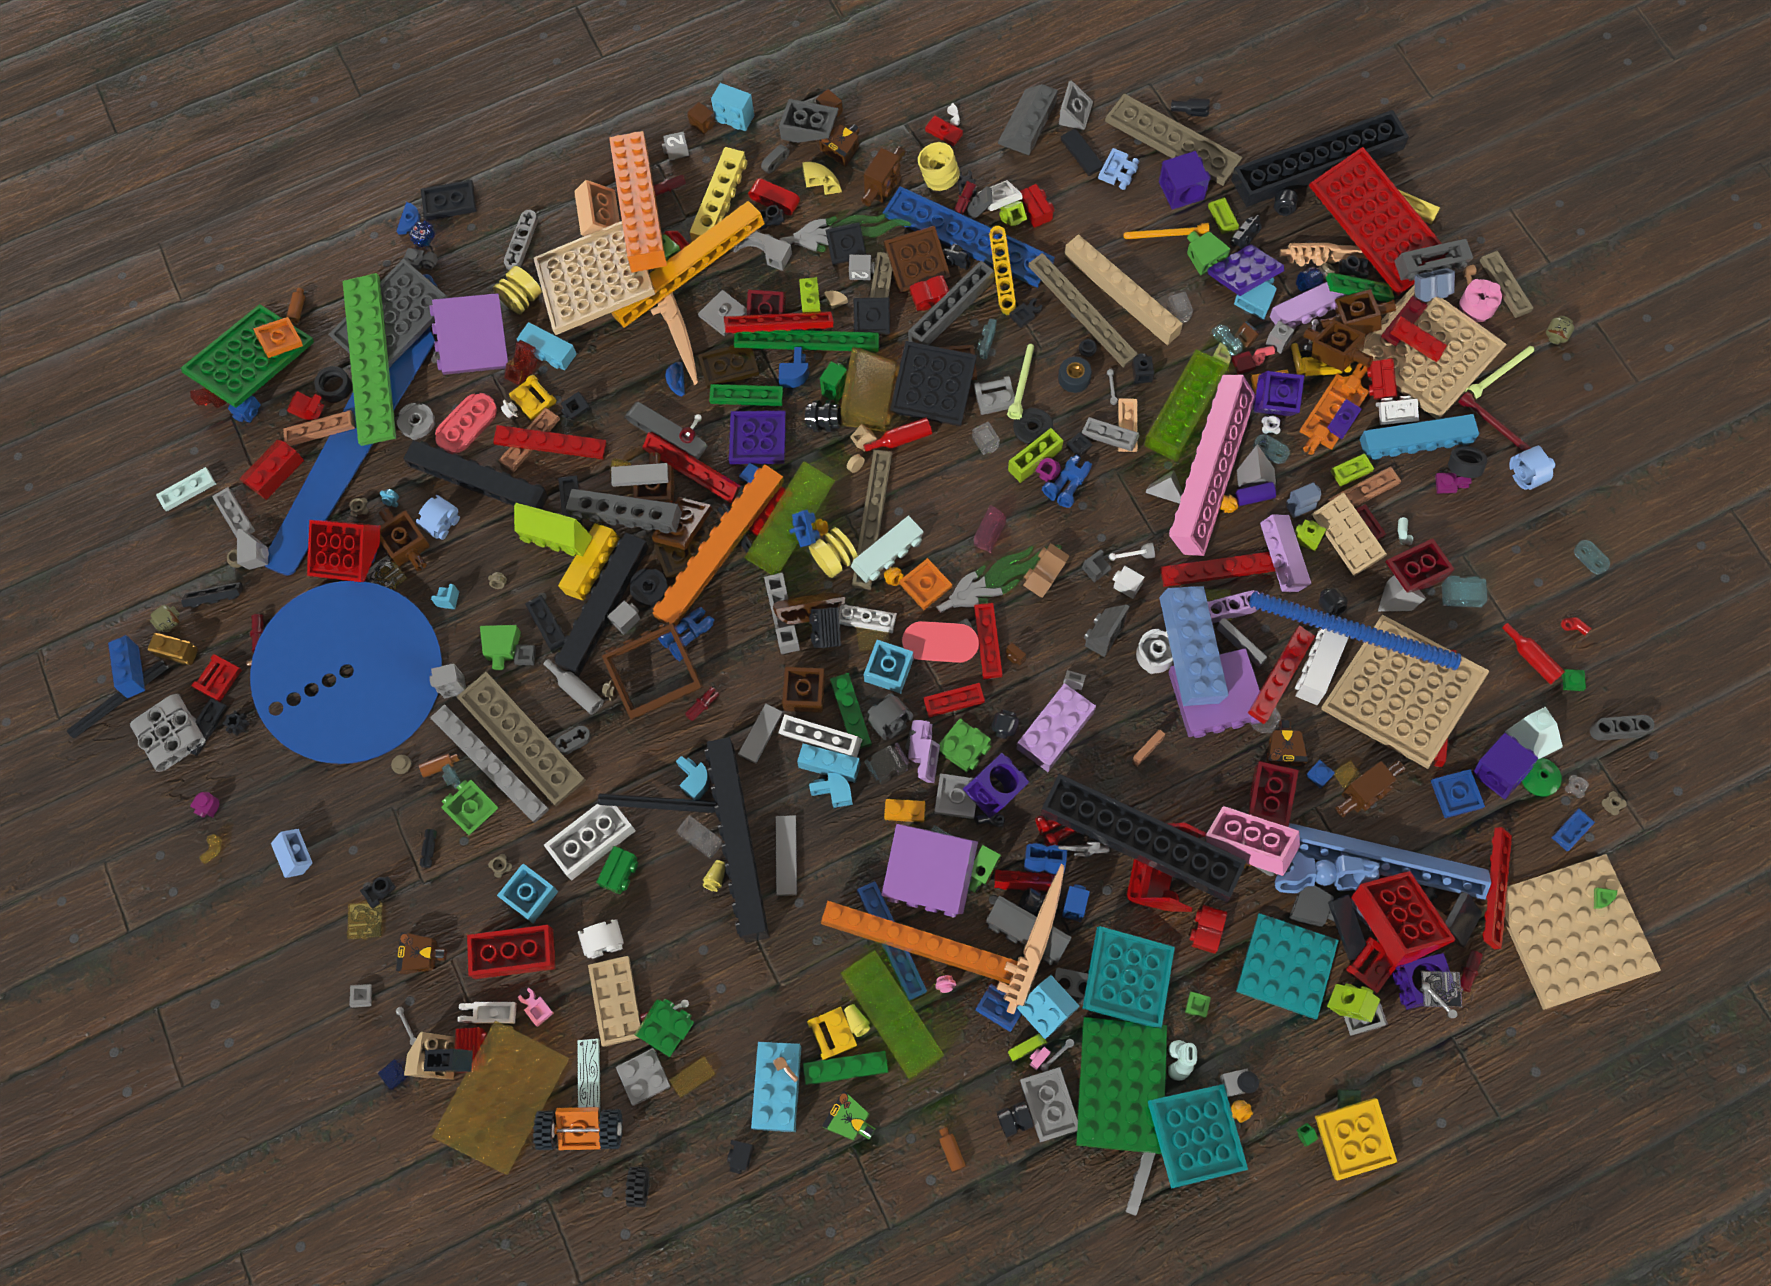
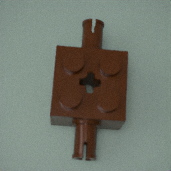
M897 146L893 153L881 148L864 172L865 195L861 198L864 205L871 206L874 199L883 203L886 197H890L895 184L897 185L900 182V161L906 154L902 147Z
M1371 289L1335 299L1336 316L1321 319V327L1324 330L1335 320L1364 334L1382 330L1381 315L1396 312V305L1394 300L1377 304Z
M1333 320L1321 333L1311 327H1308L1304 333L1305 339L1313 341L1311 357L1342 372L1354 361L1366 367H1369L1373 362V356L1362 352L1364 350L1366 334Z
M653 452L650 453L649 464H660L661 454L655 452V456H653ZM668 465L669 483L634 485L633 498L674 504V472L672 466Z
M384 508L387 515L382 510L379 512V516L385 522L380 526L381 543L398 567L410 560L415 570L421 571L419 563L423 569L427 564L420 556V553L431 546L406 510L394 517L389 508Z
M1398 760L1388 768L1382 761L1377 763L1347 787L1342 793L1346 800L1335 807L1336 811L1342 817H1345L1353 809L1357 813L1362 809L1367 811L1379 799H1383L1395 788L1393 786L1397 780L1395 777L1405 771L1404 765Z

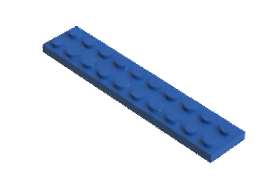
M899 186L883 211V217L913 231L935 226L941 244L951 247L952 244H957L963 251L968 252L970 257L994 268L989 235L992 228ZM996 234L994 238L1000 239L1003 235ZM1006 235L1012 276L1038 288L1042 280L1028 267L1029 262L1041 253L1052 263L1055 257ZM999 251L996 255L1003 256L1005 252ZM1006 268L1000 269L1004 273L1008 270Z

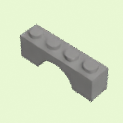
M757 230L730 249L733 252H737L748 246L758 247L766 254L767 265L781 271L784 270L792 255L791 245L788 242L777 240L771 235L757 232Z
M783 573L766 576L764 580L781 654L799 651L800 648L794 624L790 625L782 622L777 618L773 610L774 603L788 599Z

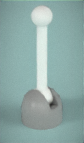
M1147 543L1141 547L1140 551L1116 555L1111 553L1109 559L1114 561L1116 558L1139 554L1144 558H1155L1153 543Z

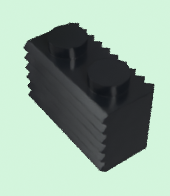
M839 607L811 609L809 620L813 628V633L811 634L813 646L816 648L841 646Z

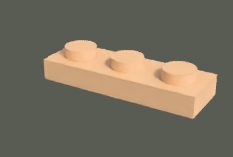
M1119 398V427L1137 432V399ZM1136 442V444H1135V446H1134V448H1133L1132 451H1129V450H1126V449H1122V448H1119V447H1118V451H1122V452H1137L1138 442Z

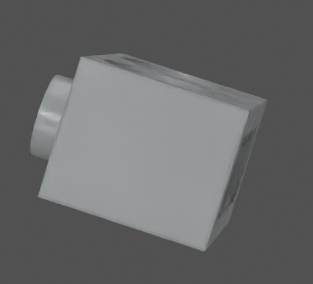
M455 664L431 669V686L435 687L437 693H440L444 698L458 696L466 689L465 677Z

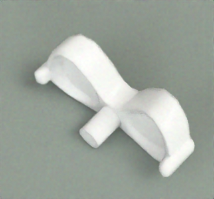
M952 103L947 109L948 114L954 116L950 120V124L958 126L960 124L958 109Z

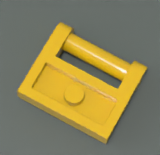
M530 375L523 384L509 393L510 398L531 421L545 407L549 409L557 401L553 395H549L540 385L535 375ZM531 387H534L545 400L542 404L529 391Z
M841 1007L807 1021L822 1052L820 1054L822 1060H827L857 1046ZM825 1022L835 1045L834 1049H829L819 1024Z

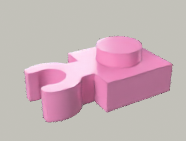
M528 988L527 991L530 993V997L525 1000L520 995L518 998L523 1004L528 1005L524 1011L538 1027L554 1013L542 997L536 1000L535 992Z

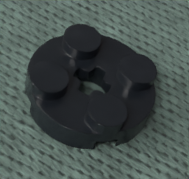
M657 569L639 570L630 581V593L633 599L646 607H652L658 601L661 602L665 597V591L668 589L665 576ZM646 584H648V585L653 584V586H652L653 589L650 590V591H649V590L646 591V590H645V589H646L645 585H646Z

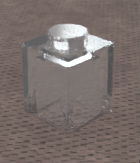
M1186 292L1169 296L1166 305L1168 311L1182 323L1191 319L1193 308Z
M989 421L972 430V438L983 455L993 453L998 449L1000 438Z

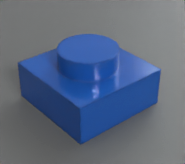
M1319 760L1306 776L1319 788H1322L1335 772Z

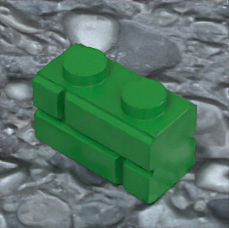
M613 846L596 883L605 889L621 895L622 891H626L629 886L630 880L628 878L631 872L634 873L638 867V858L628 851Z

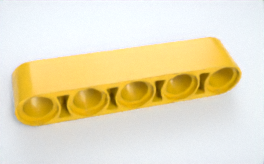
M995 226L990 230L989 235L999 305L1003 314L1010 315V312L1016 309V299L1007 237L1003 227ZM996 234L1003 235L1000 239L994 238ZM999 251L1005 252L1003 256L996 255ZM1001 268L1008 269L1005 273H999ZM1003 285L1010 286L1006 291L1001 290ZM1006 302L1012 303V306L1009 308H1005L1003 305Z

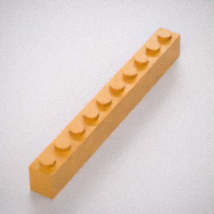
M749 201L741 205L673 257H670L666 261L667 266L656 268L649 273L655 291L654 295L611 312L612 316L625 328L763 226L765 223L761 213Z

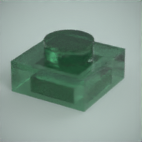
M1338 1089L1337 1109L1361 1102V1091L1359 1089Z

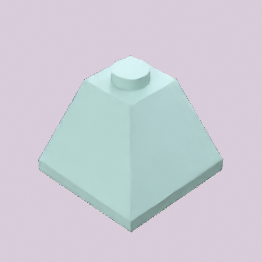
M1546 707L1526 716L1505 731L1507 735L1515 737L1523 747L1531 749L1538 759L1562 748L1557 723Z

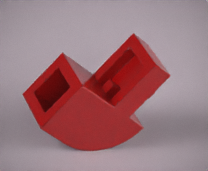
M297 391L286 411L302 419L313 421L319 418L325 405L320 403L321 396L314 394L310 398Z

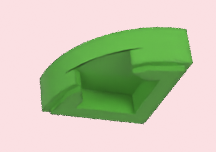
M1596 887L1594 889V909H1601L1610 905L1615 900L1618 890Z

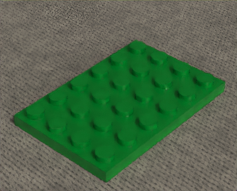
M259 304L183 365L181 371L237 408L310 347L314 340L311 336L293 326L303 346L268 358L254 333V328L282 318Z
M1083 1018L1076 1145L1162 1154L1148 1101L1165 1097L1166 1025H1162L1160 1029L1134 1022Z

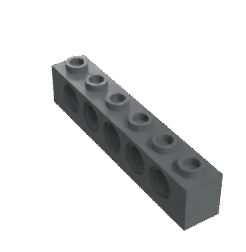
M571 489L566 506L567 512L576 520L588 519L595 523L603 521L610 525L623 524L629 528L636 526L645 530L656 529L663 533L677 532L682 514L678 504Z

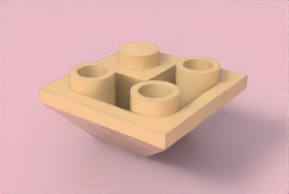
M420 1032L407 1054L404 1075L421 1078L453 1079L454 1072L424 1071L425 1050L455 1049V1037Z

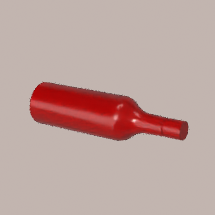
M925 417L888 430L880 439L867 443L863 447L865 452L879 447L895 448L932 435L931 426Z
M1509 623L1502 627L1515 641L1518 653L1550 685L1565 673L1533 639L1521 636Z

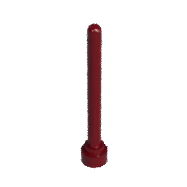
M1469 391L1458 401L1463 407L1466 406L1473 409L1522 451L1531 448L1476 403V399L1473 398L1474 395Z

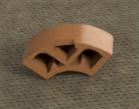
M1051 543L1047 549L1045 547L1042 548L1038 554L1039 561L1033 570L1029 568L1024 576L1026 581L1023 586L1041 598L1051 587L1069 557L1068 554Z

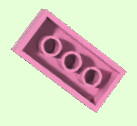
M1225 806L1222 807L1206 834L1207 843L1246 860V864L1284 876L1300 847L1298 830Z

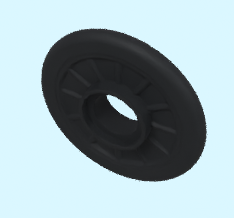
M1038 408L1023 410L1022 417L1015 419L1013 423L1015 435L1026 444H1031L1047 430L1054 428L1050 415ZM1030 423H1036L1038 425V428L1036 430H1031L1028 427V425Z

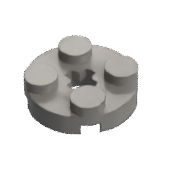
M411 403L400 410L397 425L405 436L410 437L412 440H417L435 428V417L427 405ZM414 418H416V419H419V418H420L419 422L416 423V424H413V422H414L413 419H414Z

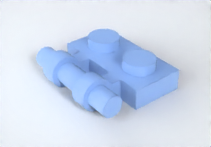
M1113 148L1099 173L1098 179L1112 185L1119 180L1121 181L1120 189L1125 190L1132 181L1133 173H1136L1139 160L1134 158L1132 162L1128 161L1129 154ZM1123 168L1127 169L1126 174L1121 172Z

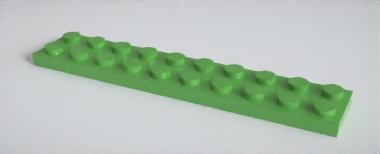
M375 273L343 281L358 444L361 446L396 439L380 276Z

